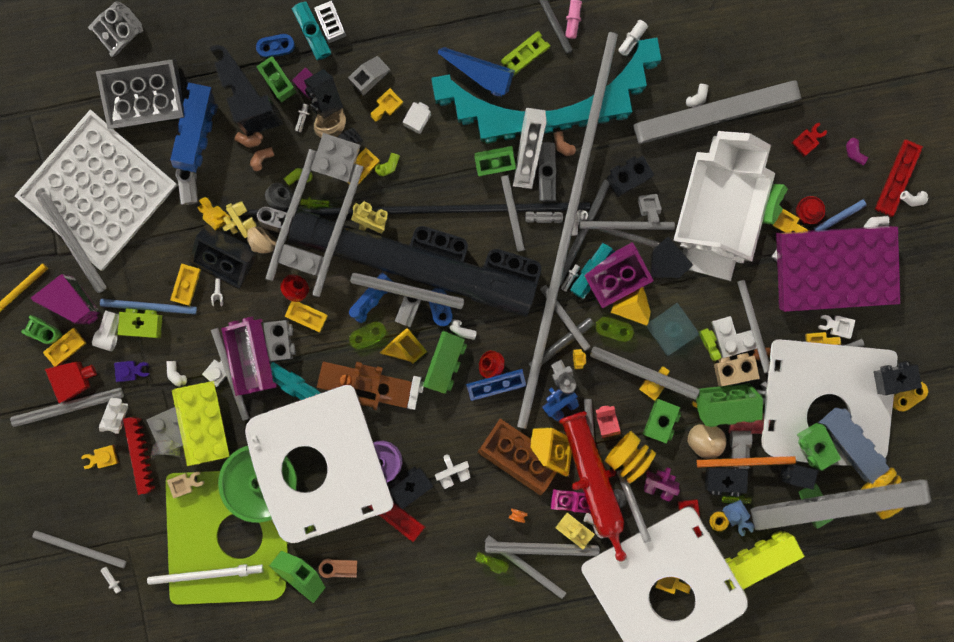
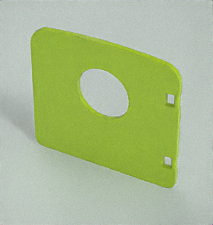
M220 471L201 472L200 475L196 476L197 482L204 481V484L198 487L192 485V492L174 499L167 480L186 472L169 474L166 478L169 575L236 568L239 565L245 564L248 566L263 565L262 573L248 574V576L244 577L235 575L170 582L169 594L171 602L179 605L269 601L282 596L286 589L287 581L270 568L269 565L280 551L288 553V542L280 537L273 520L259 522L263 539L260 548L255 554L247 558L231 557L221 549L218 542L219 526L227 516L232 514L220 497L218 487ZM187 472V476L190 477L194 472Z

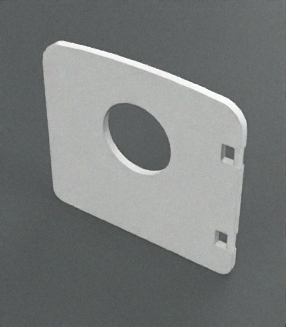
M775 340L771 345L764 427L762 430V447L764 451L773 457L795 456L796 461L808 462L806 451H803L798 444L799 438L797 434L809 427L807 412L811 403L819 396L834 394L845 402L849 413L852 415L851 420L863 429L865 438L870 439L874 443L876 452L886 458L894 394L887 396L877 394L873 371L880 370V367L885 365L897 366L898 356L896 352L875 348ZM775 360H781L780 372L774 371ZM769 420H775L774 431H768ZM833 442L841 460L832 465H851ZM819 443L815 446V452L820 448Z
M344 385L257 415L247 423L245 434L259 486L280 537L286 542L297 543L392 509L393 500L353 386ZM300 446L313 447L324 456L327 462V477L324 483L313 492L302 493L295 491L288 486L283 478V461L286 455L294 448ZM372 505L374 511L363 515L361 508ZM315 524L317 531L306 534L305 527Z
M686 507L647 528L651 541L644 543L639 532L621 542L622 550L626 553L624 561L616 560V552L613 546L582 565L583 575L623 642H696L735 620L747 608L748 599L744 590L739 585L709 532H707L697 512L691 507ZM696 526H699L703 533L699 538L693 530ZM664 577H676L688 583L695 594L696 602L693 612L685 619L679 621H670L660 617L653 610L649 599L651 587L656 581ZM728 579H731L735 586L732 590H729L725 583Z

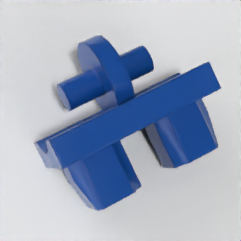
M551 387L549 389L551 395L546 398L548 403L542 406V408L549 417L551 416L554 420L559 421L564 417L563 412L560 410L567 405L570 410H574L579 406L576 399L578 396L574 391L567 394L562 392L560 388L554 391Z

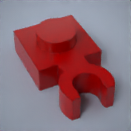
M820 123L812 127L811 133L806 129L792 142L793 146L803 157L819 144L817 138H822L826 135V130L822 133L817 132V127L820 126Z

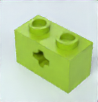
M126 309V312H119L118 335L161 338L162 315H157V311L145 310V314L137 313V309ZM137 321H144V325H137Z

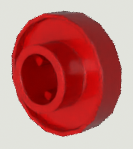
M807 196L797 204L796 215L802 223L808 225L815 224L824 217L825 205L819 198Z
M288 275L281 282V292L290 301L300 302L309 293L307 282L298 275Z
M492 350L484 353L479 361L480 374L485 378L501 375L504 369L503 356Z

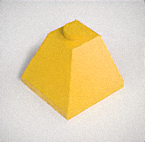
M553 428L533 429L530 448L543 466L564 476H569L572 452L567 436Z

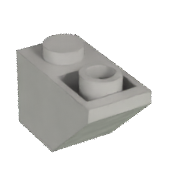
M376 56L362 64L348 79L364 96L391 70Z

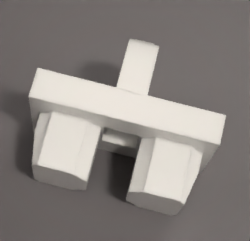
M110 398L99 425V431H111L119 434L124 423L123 419L128 410V404L122 403L121 399Z
M447 454L443 458L448 469L435 474L437 481L439 480L444 489L454 485L450 476L454 473L458 474L461 482L470 478L469 464L465 461L454 466L450 456Z

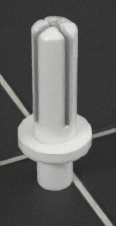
M303 104L301 111L298 110L300 115L295 129L297 132L298 129L299 132H302L306 115H309L307 113L309 105Z
M575 264L572 271L568 270L570 273L561 287L563 291H567L575 276H579L577 274L580 269L578 265Z
M107 567L102 568L101 573L110 584L109 589L113 588L116 594L121 591L118 586L119 581H115Z

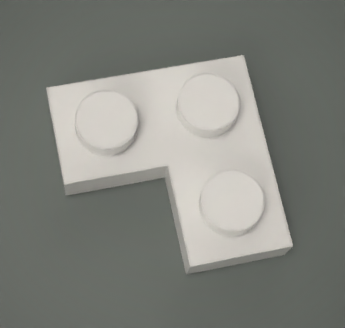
M731 316L712 321L722 358L757 348L752 330L736 334Z

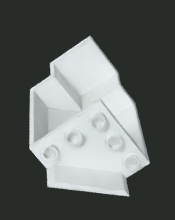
M718 131L717 136H713L709 153L697 152L673 240L680 243V247L684 248L683 254L693 264L689 269L691 271L731 281L736 262L744 263V260L751 262L753 260L775 173L765 168L771 145L750 133Z

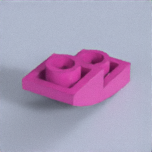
M553 489L551 509L590 513L583 492Z

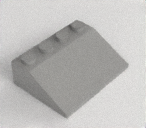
M172 59L96 71L107 129L184 117L177 60Z

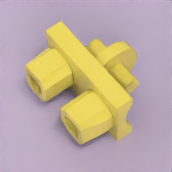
M242 201L234 205L232 203L226 205V210L233 220H230L228 215L225 216L223 219L226 224L222 227L223 230L227 231L230 229L232 234L238 232L235 228L237 226L243 237L246 238L248 230L252 227H257L254 219L250 217L242 221L240 215L247 212V208Z
M364 201L361 204L355 203L351 220L360 224L359 230L365 231L369 228L382 234L385 229L388 213L382 209L377 212L372 211V206Z
M566 513L555 527L581 549H584L595 535L569 513Z

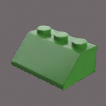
M442 331L423 384L424 387L446 394L447 390L451 391L454 383L451 377L453 372H458L461 363L458 362L459 355H464L467 344L464 343L465 339Z
M750 383L699 389L700 392L696 398L700 419L706 426L716 427L719 424L734 425L737 422L751 423L755 422V420H762L763 398Z

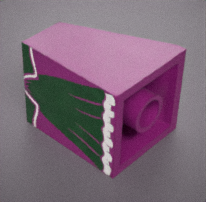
M65 274L58 276L31 297L34 302L74 323L89 325L98 319L97 315L101 313L76 279Z

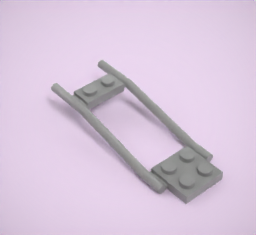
M323 133L318 151L309 149L304 168L276 242L266 279L273 281L278 263L317 275L318 278L312 295L320 297L335 247L364 167L355 164L361 145ZM311 170L350 183L324 257L284 244Z

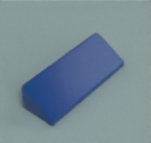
M520 369L466 384L470 400L473 401L525 387L526 382L523 370Z

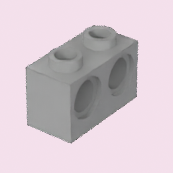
M287 320L263 323L269 361L293 359L296 351L295 344L291 343V336L293 335L292 324H289ZM277 326H282L284 329V333L280 337L275 335V328ZM279 345H284L286 348V352L282 356L277 354V347Z

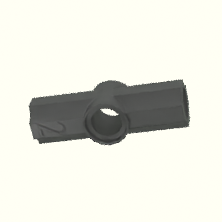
M551 142L542 143L539 153V201L542 202L556 201L555 143ZM544 168L552 170L550 177H545L542 174Z

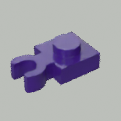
M135 361L114 363L116 382L137 380L136 374L142 377L149 376L150 373L142 372V367L148 366L149 363L141 362L137 366Z

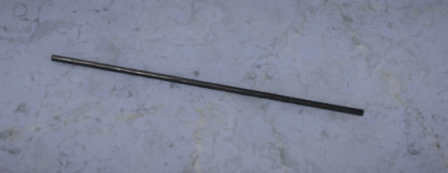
M579 202L577 210H590V202ZM569 203L515 204L516 211L567 210ZM507 204L372 207V211L377 212L382 209L388 214L508 212ZM353 207L349 208L347 215H353ZM302 208L301 210L320 216L339 215L341 208ZM259 209L247 210L240 217H257Z

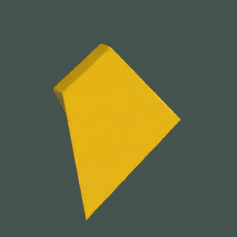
M644 287L615 301L611 313L648 325L651 311Z
M407 328L393 339L380 354L410 361L413 364L427 350Z

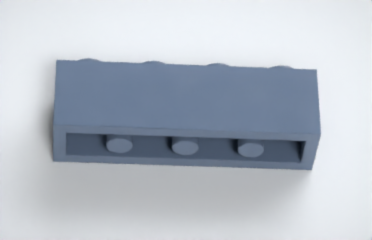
M835 407L818 423L825 426L832 441L862 479L873 484L876 479L890 469L886 464L887 460L882 454L876 452L874 443L870 439L865 438L863 429L858 424H854L851 420L852 415L846 409Z

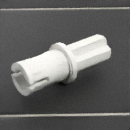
M638 20L632 31L627 33V38L618 51L622 55L628 56L633 47L640 41L639 39L648 28V25L644 21Z

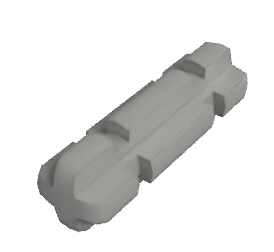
M526 212L525 220L528 223H533L534 221L536 223H552V221L554 223H561L563 221V214L561 212H555L554 214L552 212Z

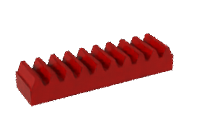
M125 418L123 421L138 495L149 493L155 486L150 485V482L154 479L148 478L152 471L147 470V467L151 463L145 462L149 458V456L144 455L148 448L142 447L146 443V441L141 440L145 433L139 432L143 428V426L138 425L142 418Z

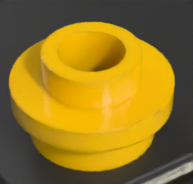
M715 512L711 515L709 523L714 530L723 531L728 527L729 520L723 512ZM717 518L722 519V523L720 525L716 524Z

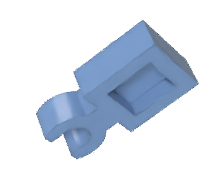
M741 500L723 508L722 511L731 525L739 526L738 531L741 536H744L746 533L744 527L753 532V523L747 521L750 518V514Z

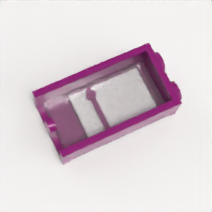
M254 317L243 318L242 323L240 321H233L228 323V327L221 328L235 396L276 387V383H273L272 379L273 376L261 324L262 319L254 320Z

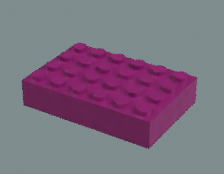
M897 226L776 233L780 310L785 312L900 304Z

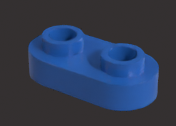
M288 34L261 38L256 44V50L263 58L290 54L295 47L294 40ZM285 42L289 43L287 48H283L282 44ZM269 46L270 50L265 52L264 47Z
M439 288L432 290L433 292L446 294L444 290ZM429 302L434 322L439 326L450 324L452 321L450 306ZM441 313L446 314L445 320L439 319Z

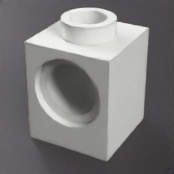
M413 102L403 120V125L421 134L431 116V111L428 110L429 107L421 102L418 104Z

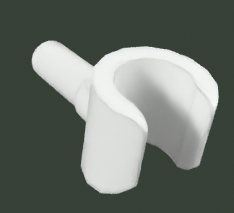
M218 278L215 282V293L211 296L213 306L215 300H220V306L223 305V297L220 294V279Z

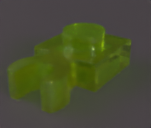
M478 552L475 561L491 567L490 570L497 574H501V572L506 573L509 567L508 563Z

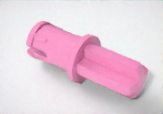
M580 0L570 1L569 15L566 17L568 22L565 35L569 39L577 37L578 24L581 22L579 17L582 1Z

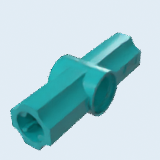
M307 2L296 4L292 11L316 60L327 58L332 53ZM309 28H316L314 34H307Z
M602 243L592 259H589L581 270V275L572 285L570 291L584 299L591 289L584 275L615 251Z
M275 362L270 365L273 382L281 386V389L291 396L304 400L321 394V392L305 383V380L295 373H290Z

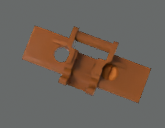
M323 361L317 388L330 391L344 385H351L354 389L375 393V400L357 397L360 405L377 410L379 402L407 408L412 382L381 375L383 367H371L356 361L354 369ZM382 383L389 386V392L385 395L378 392V387Z

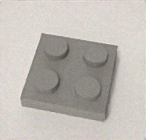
M175 407L147 419L162 455L183 446Z

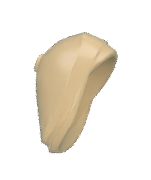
M343 109L338 110L325 119L317 114L314 123L316 135L322 138V134L326 133L338 137L346 124V116Z
M252 227L248 230L247 239L253 252L270 253L274 251L277 239L263 227Z
M699 424L690 430L688 444L700 457L714 459L719 457L725 450L726 436L718 427Z

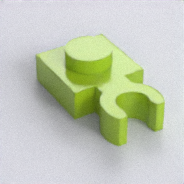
M708 328L699 331L698 334L708 350L712 361L722 358L716 348L715 341L717 339L713 331H709Z

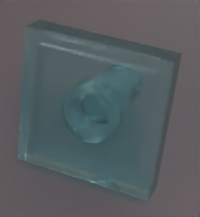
M678 303L646 325L667 356L699 335Z

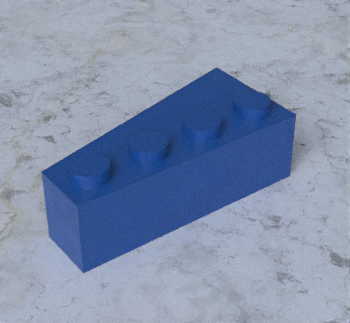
M188 82L189 99H184V118L179 120L178 131L180 135H176L170 160L173 168L196 173L197 167H200L202 164V150L207 147V133L212 130L213 121L211 120L212 116L217 113L218 105L215 103L211 87Z

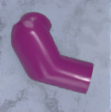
M849 139L846 144L848 157L864 165L868 157L860 153L858 139Z

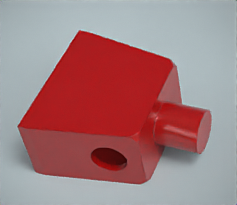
M72 362L45 369L59 403L68 402L90 388L88 378L97 375L93 365L83 368L81 362Z

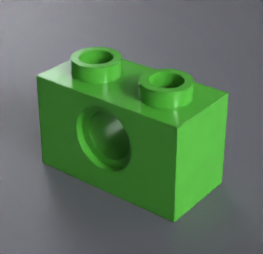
M273 56L256 66L281 103L296 93L295 88Z
M512 146L475 153L478 176L516 169Z
M656 399L643 435L666 444L668 440L671 441L674 434L672 429L674 422L677 423L681 416V412H679L680 407ZM662 416H665L668 420L665 427H660L658 424V420Z
M815 423L797 434L799 438L798 444L803 451H806L808 455L807 461L812 468L822 471L841 460L824 425ZM819 443L820 448L815 452V446Z

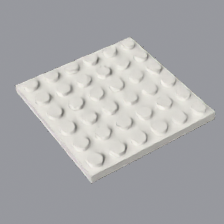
M89 110L17 192L15 197L59 234L37 199L39 195L47 193L90 262L103 271L178 184L114 129H107L106 122L92 110Z

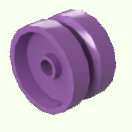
M375 441L373 444L378 459L383 460L381 467L388 483L401 471L402 455L399 449L391 442Z

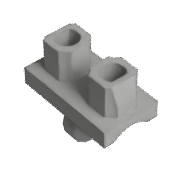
M562 360L552 364L551 367L554 373L552 376L556 387L560 388L564 393H572L576 389V382L570 366L565 367Z

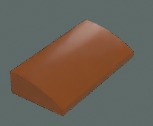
M502 419L498 420L477 452L540 496L545 492L557 473L543 466L530 448V438Z

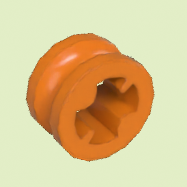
M511 508L512 514L508 518L525 523L524 517L527 516V513Z

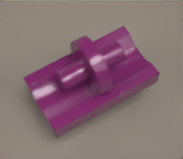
M666 467L664 472L657 470L656 474L647 471L644 492L654 494L656 488L663 490L661 498L670 502L674 495L678 496L679 483L675 482V476L670 475L671 469Z

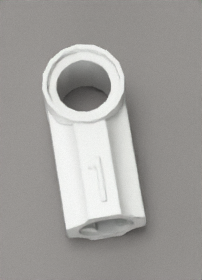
M105 311L100 328L94 334L93 346L111 352L114 350L117 343L116 334L118 331L119 314Z

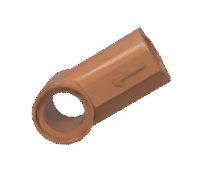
M324 559L320 563L319 573L324 578H357V560ZM326 563L331 564L333 571L330 573L324 572L323 565Z

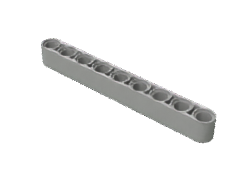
M797 80L649 119L636 123L633 126L638 144L790 104L802 98Z
M917 480L758 506L751 509L754 528L756 530L922 505L931 502L927 481Z

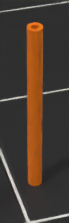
M795 456L697 460V468L796 464Z

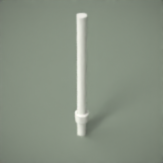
M245 564L239 565L236 568L152 576L147 578V583L151 585L235 575L244 577L248 576V574L262 573L263 565L248 566Z

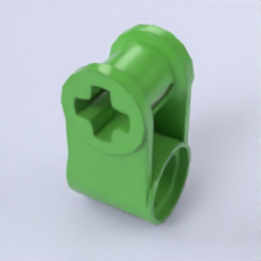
M33 315L29 316L30 320L26 328L21 331L23 334L45 344H54L62 337V333L58 328ZM50 331L53 332V338L51 340L48 339V333Z

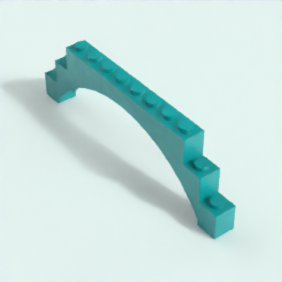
M658 38L638 41L636 45L637 51L631 61L606 86L598 119L599 124L609 122L611 118H617V120L627 119L628 115L632 113L629 92L632 95L639 94L647 86L643 67L652 69L661 62ZM450 74L431 78L436 104L440 103V106L451 104V101H455L458 123L462 122L463 125H467L477 120L481 142L485 141L486 144L497 142L496 139L499 138L511 140L515 139L516 135H521L526 111L505 109L480 100L452 81ZM594 95L568 107L545 111L546 125L544 134L553 132L555 128L567 130L571 129L572 125L579 124V127L587 126Z

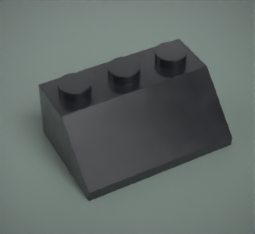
M206 224L195 238L189 263L240 289L255 261L257 252H253L250 245L219 229L214 230L209 224Z

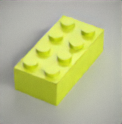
M214 381L173 389L172 395L187 466L229 457Z
M778 531L771 535V539L755 543L754 548L741 550L737 553V557L725 559L742 589L804 557L793 535L785 531ZM731 579L725 581L730 590L735 588Z

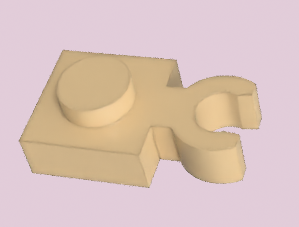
M194 472L190 478L185 473L167 480L173 499L192 492V485L196 487L203 485L204 481L198 483L195 480V477L200 475L201 472Z

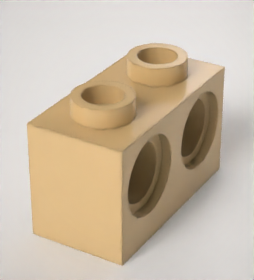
M748 353L737 355L738 359L730 360V357L718 359L719 363L714 364L718 386L759 379L755 356H749ZM743 362H747L750 366L749 371L746 373L741 369ZM725 366H729L731 369V374L727 377L722 372Z

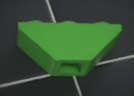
M280 551L269 565L270 568L312 603L316 601L325 589L318 573L298 557Z

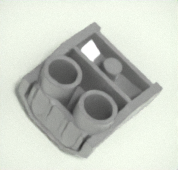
M114 2L108 9L99 14L88 27L90 30H93L109 50L111 57L117 55L137 34L143 31L141 22L121 2Z

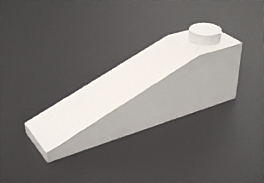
M526 108L513 186L532 189L546 125L545 110Z

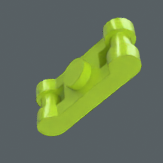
M538 31L505 56L501 63L503 66L515 70L513 74L515 76L551 46L542 39V34ZM535 42L539 46L537 49L532 46ZM515 57L519 61L517 65L512 62Z

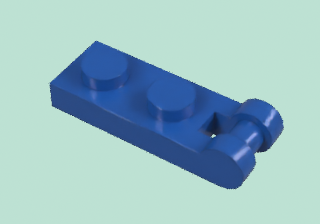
M383 272L377 277L378 279L393 282ZM369 287L350 308L349 315L359 323L365 322L367 313L378 304L380 298L387 292Z

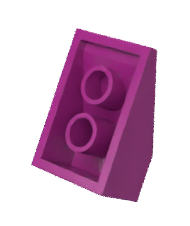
M633 242L615 251L584 275L602 308L654 281Z

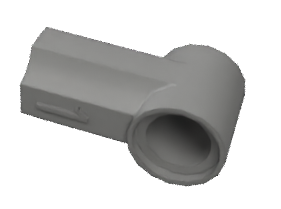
M177 169L176 178L179 184L181 205L199 203L196 173L190 171V177L183 180L182 174L186 170Z
M404 296L395 322L411 327L421 300L418 299L416 302L410 303L408 296Z
M751 431L730 432L732 459L750 458V448L752 447ZM732 466V468L749 469V466Z

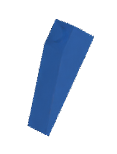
M445 47L438 50L439 55L485 89L490 90L491 94L502 96L509 92L515 70Z

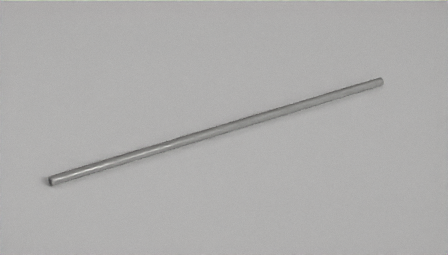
M609 32L518 420L517 427L524 429L527 428L618 37V34Z

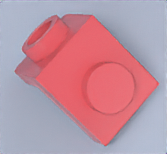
M602 406L596 410V419L601 437L605 438L620 434L615 406Z

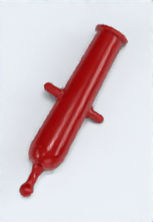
M586 411L559 420V423L563 424L580 481L573 483L572 488L574 490L583 488L595 529L602 537L611 540L616 552L615 558L617 561L622 562L626 559V553L622 550L619 534L624 529V518L609 481L610 477L616 475V471L614 469L605 470L585 417L587 415Z

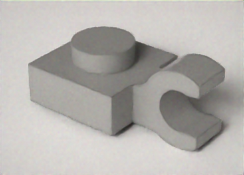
M658 195L639 196L638 204L641 215L648 216L650 229L657 228V222H659L658 214L662 210Z

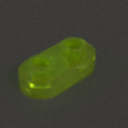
M602 317L596 322V331L601 336L621 342L629 341L633 337L634 330L626 322L609 317ZM603 323L608 324L607 330L602 329ZM621 329H625L627 331L625 336H622L620 334Z
M372 322L352 332L349 342L352 347L363 349L382 340L386 335V328L380 322ZM379 328V334L374 335L373 329ZM357 336L362 337L361 343L355 341Z

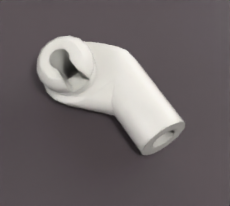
M699 84L698 94L688 97L686 105L694 108L704 104L709 85Z

